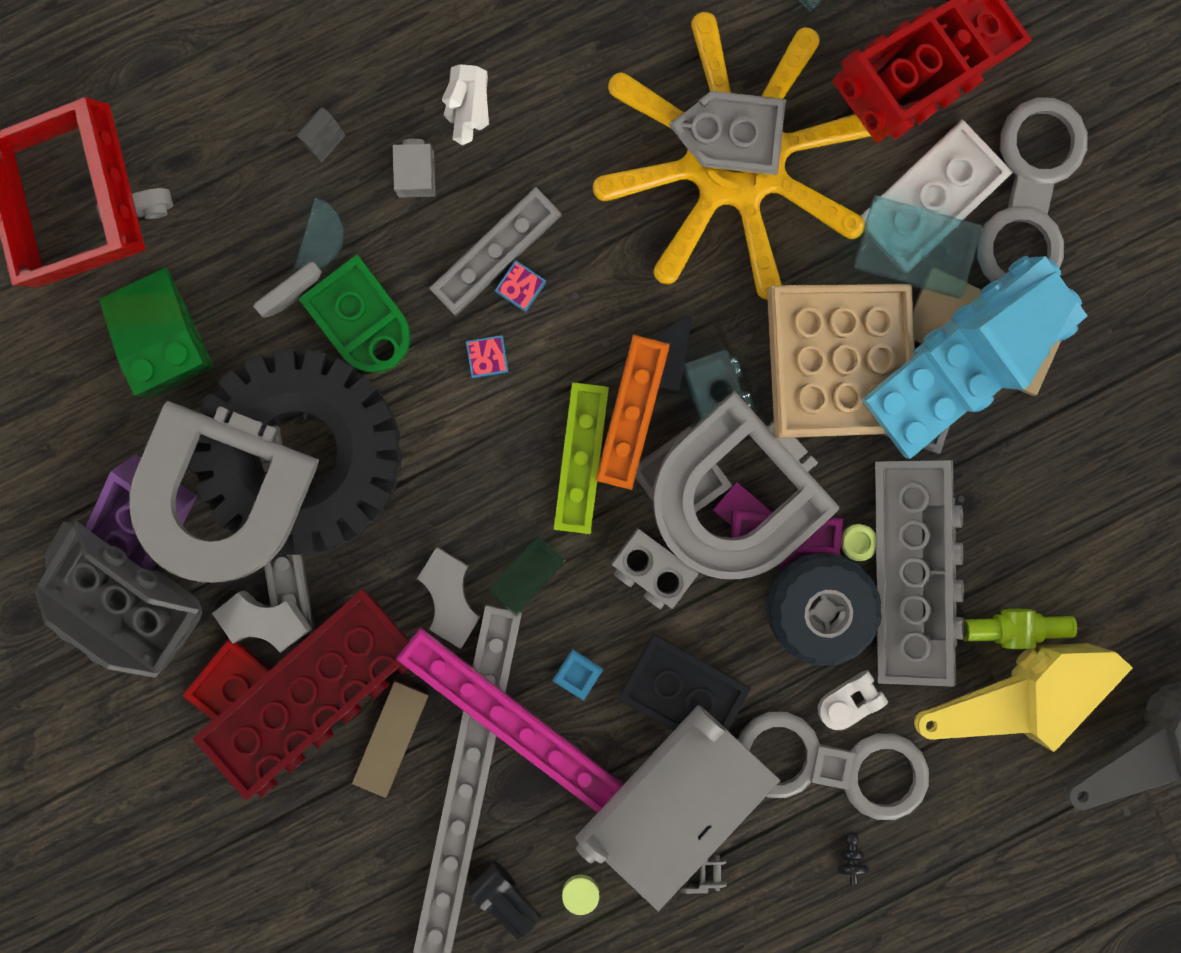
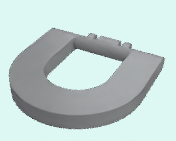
M735 391L728 395L672 447L659 467L653 487L654 517L659 532L667 546L690 568L707 576L720 579L749 578L772 569L795 551L840 508L808 472L818 462L810 455L800 463L799 460L808 452L796 438H775L774 420L766 426ZM749 434L798 490L751 532L736 538L717 536L706 530L696 516L694 509L695 490L701 478Z
M167 401L160 412L131 485L129 505L135 534L145 551L155 562L179 577L198 582L216 583L248 576L265 566L283 547L295 523L319 460L273 442L278 432V429L267 425L263 436H259L263 427V423L233 412L229 423H226L230 410L219 406L215 417L211 418ZM201 434L271 461L254 506L244 526L234 535L212 542L201 540L189 533L182 525L176 510L177 491Z

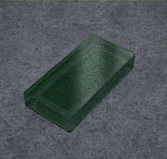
M537 536L489 589V594L517 617L563 566L566 560Z

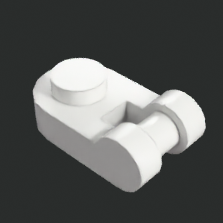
M865 670L825 694L818 704V715L827 727L833 730H843L870 713L882 709L887 705L888 701L882 692H877L872 684L874 678L868 670ZM860 691L865 700L856 705L850 695Z

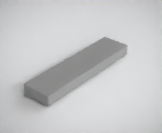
M535 187L429 289L457 316L561 217L560 211Z

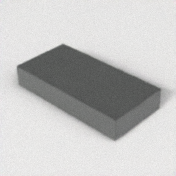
M322 107L299 131L297 137L311 154L322 163L346 135L334 117Z

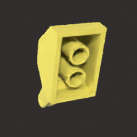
M1089 643L1036 645V648L1026 649L1020 654L1016 660L1018 665L1011 671L1012 677L936 707L923 710L916 715L914 726L919 734L932 740L1024 733L1030 739L1055 752L1130 672L1132 667L1117 652ZM932 721V726L927 729L926 724Z

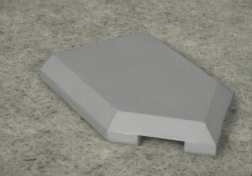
M710 91L688 111L673 120L669 126L702 167L778 175L786 99Z

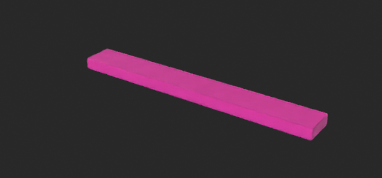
M422 628L418 629L398 654L396 660L597 813L624 785Z

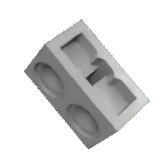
M636 528L611 562L612 566L617 568L613 574L629 587H632L636 582L647 590L643 597L659 609H662L665 604L673 609L699 574L638 528ZM634 550H642L647 554L648 562L641 570H633L627 565V557ZM664 572H672L677 577V585L672 591L664 592L658 589V577Z

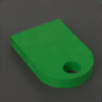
M358 254L298 298L337 351L354 368L367 373H382L393 369L405 358L411 343L409 323ZM384 340L392 342L395 349L392 358L387 361L378 360L375 356L376 345Z

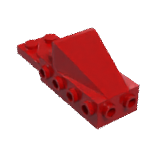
M950 0L935 10L932 6L927 8L913 20V23H910L909 20L903 22L889 34V37H886L885 34L879 36L865 48L864 52L857 49L840 63L843 70L832 79V82L876 144L890 135L896 140L913 128L914 124L918 123L919 125L938 111V106L943 110L961 96L960 90L966 95L984 81L981 76L983 73L1024 48L1032 39L1004 0Z

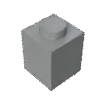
M405 139L402 141V145H393L394 190L398 197L436 196L434 151L431 144H425V141L422 139Z

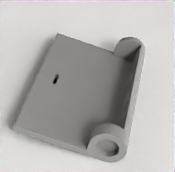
M697 705L576 835L575 838L578 842L576 850L589 863L594 861L599 863L605 861L659 912L781 780L700 705Z

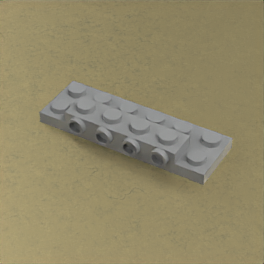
M953 461L875 462L877 591L880 594L882 603L881 623L877 629L878 683L954 687L956 685L955 647L957 646V639H964V618L957 617L956 602H963L964 583L963 580H956V565H963V543L956 542V528H962L963 508L962 505H955V498H953Z

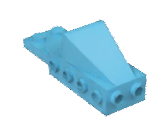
M1024 256L1015 261L1008 268L1009 271L999 280L986 285L980 291V296L971 303L956 310L951 316L952 319L944 326L930 332L923 339V343L913 351L914 356L861 399L904 458L911 459L967 411L978 412L988 407L994 400L992 396L1002 388L1025 390L1031 384L1044 359L1050 354V348L1056 342L1069 338L1078 330L1077 325L1087 317V314L1081 307L1082 301L1080 297L1066 286L1060 277L1061 271L1059 267L1046 256L1032 258Z

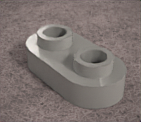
M156 188L132 193L138 218L143 216L146 219L161 218L168 214L167 210L173 207L169 189ZM97 204V205H96V208H97L99 220H100V222H102L101 216H100V212H99V208H98V204Z

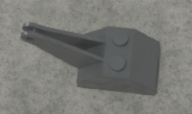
M1181 681L1161 686L1159 691L1150 697L1146 706L1147 713L1143 718L1145 723L1143 729L1065 785L1063 795L1069 804L1079 810H1087L1177 780L1181 781ZM1082 791L1081 796L1077 798L1078 793Z

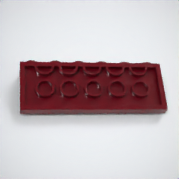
M364 588L192 739L246 801L256 793L262 798L278 784L274 778L284 768L288 773H291L307 759L302 752L311 744L318 749L335 734L330 728L341 719L346 724L362 710L358 704L368 694L373 699L376 698L390 685L386 680L388 676L396 669L401 675L408 669L396 658L410 640Z

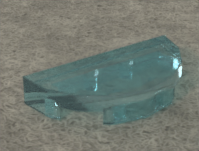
M317 197L314 200L295 268L297 270H300L309 262H314L318 268L325 267L337 257L343 245L344 229L340 217L328 203Z

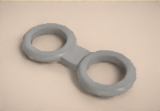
M1034 98L1019 104L1007 116L1001 130L1000 151L1005 164L1015 176L1008 208L997 212L984 224L977 240V260L983 274L991 282L999 280L1006 274L996 263L993 255V243L997 233L1006 224L1011 222H1027L1036 226L1046 240L1047 258L1052 260L1059 268L1064 259V240L1058 225L1048 216L1054 184L1067 179L1080 167L1087 151L1088 132L1082 117L1070 104L1056 98ZM1034 114H1050L1059 118L1066 125L1071 137L1070 151L1067 158L1059 166L1052 169H1038L1029 165L1021 157L1017 148V132L1021 123L1027 117Z
M767 712L753 718L741 730L737 739L750 751L754 739L762 731L772 727L788 728L795 731L802 738L806 748V756L801 771L794 778L782 783L779 782L766 796L767 798H788L801 793L811 783L844 789L849 802L861 814L876 820H896L910 814L923 801L929 787V768L923 753L909 739L897 734L877 733L860 740L851 750L820 744L815 731L802 718L788 712ZM880 749H894L903 753L909 759L913 769V782L909 792L901 800L892 804H877L868 800L862 794L858 785V771L862 761L870 753Z

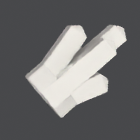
M460 64L451 67L450 82L442 101L446 104L444 116L449 122L454 123L453 140L464 145L472 141L474 128L482 130L489 125L487 104L488 74L486 70L478 66Z

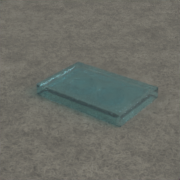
M875 195L871 202L853 269L960 299L964 294L982 225Z

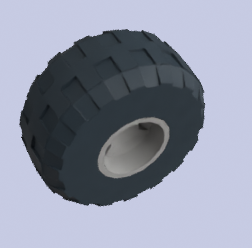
M814 552L795 558L778 572L768 590L766 614L775 638L792 656L811 665L836 666L856 658L872 643L881 623L882 603L874 581L857 563L838 554Z

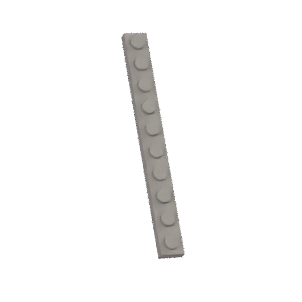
M486 604L472 668L506 693L522 612ZM463 711L413 953H451L496 741L495 734L465 711Z

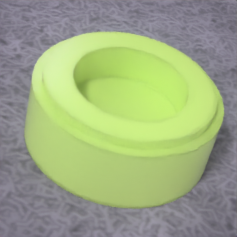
M850 525L842 531L840 550L849 559L855 561L867 560L876 552V533L866 525Z
M582 874L569 878L562 892L565 907L576 915H585L592 912L599 902L597 883L591 877Z

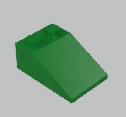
M164 267L99 299L118 362L134 396L147 399L152 398L215 367L168 268Z

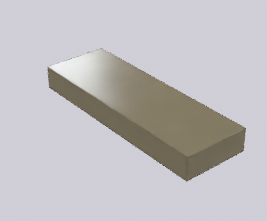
M394 681L352 782L353 785L384 798L388 796L430 693L401 681Z

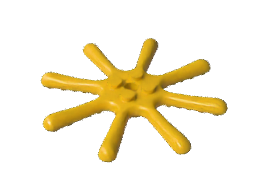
M709 12L698 13L693 17L691 27L710 91L731 93L716 18ZM804 27L796 32L762 94L763 97L780 99L785 97L819 45L820 40L816 31ZM621 72L613 75L608 83L609 93L614 98L671 128L669 124L673 120L684 114L683 111L625 73ZM856 114L796 132H782L778 175L702 167L691 152L687 150L686 155L678 161L600 176L593 183V193L597 199L609 201L679 180H690L698 186L700 197L697 204L653 270L655 278L660 283L669 285L678 279L714 211L722 205L735 207L742 216L756 291L762 299L768 300L767 287L782 284L760 213V203L766 195L777 193L784 196L848 239L860 237L865 229V221L860 215L791 178L785 170L787 157L797 151L871 137V135Z

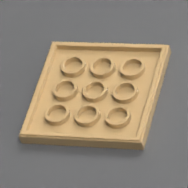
M912 284L772 285L767 287L775 438L886 434L861 399L914 356Z

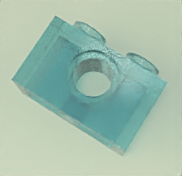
M727 349L684 364L683 372L700 421L721 403L715 401L710 394V387L715 382L724 383L729 389V395L735 391L754 412L753 403L748 391L742 392L737 378L742 377L736 356L730 357Z

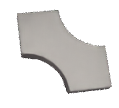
M436 547L417 578L427 587L434 601V619L429 630L461 649L481 617L470 606L464 592V578L469 566L441 548Z
M246 591L238 592L212 613L232 644L248 637H257L271 643L280 653L288 650L313 630L292 599L278 606H270L256 601Z

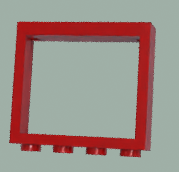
M84 97L0 130V239L7 263V270L9 271L13 286L38 288L146 251L110 104ZM79 128L107 245L42 267L14 153Z

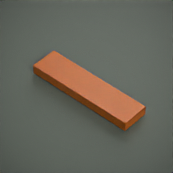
M637 335L632 336L596 481L632 490L666 362L669 343Z

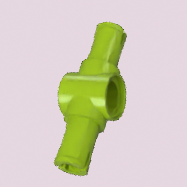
M1003 609L1001 610V615H994L993 619L964 620L963 640L966 642L995 641V643L1002 644V647L1007 649H1033L1037 647L1036 643H1041L1045 639L1075 638L1077 623L1073 616L1043 617L1042 614L1036 613V610Z

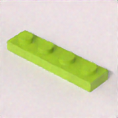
M572 382L554 530L591 534L597 486L596 476L600 463L609 387Z

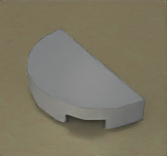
M309 262L256 301L253 307L264 318L283 311L296 302L298 298L304 295L320 277L321 270L314 262Z

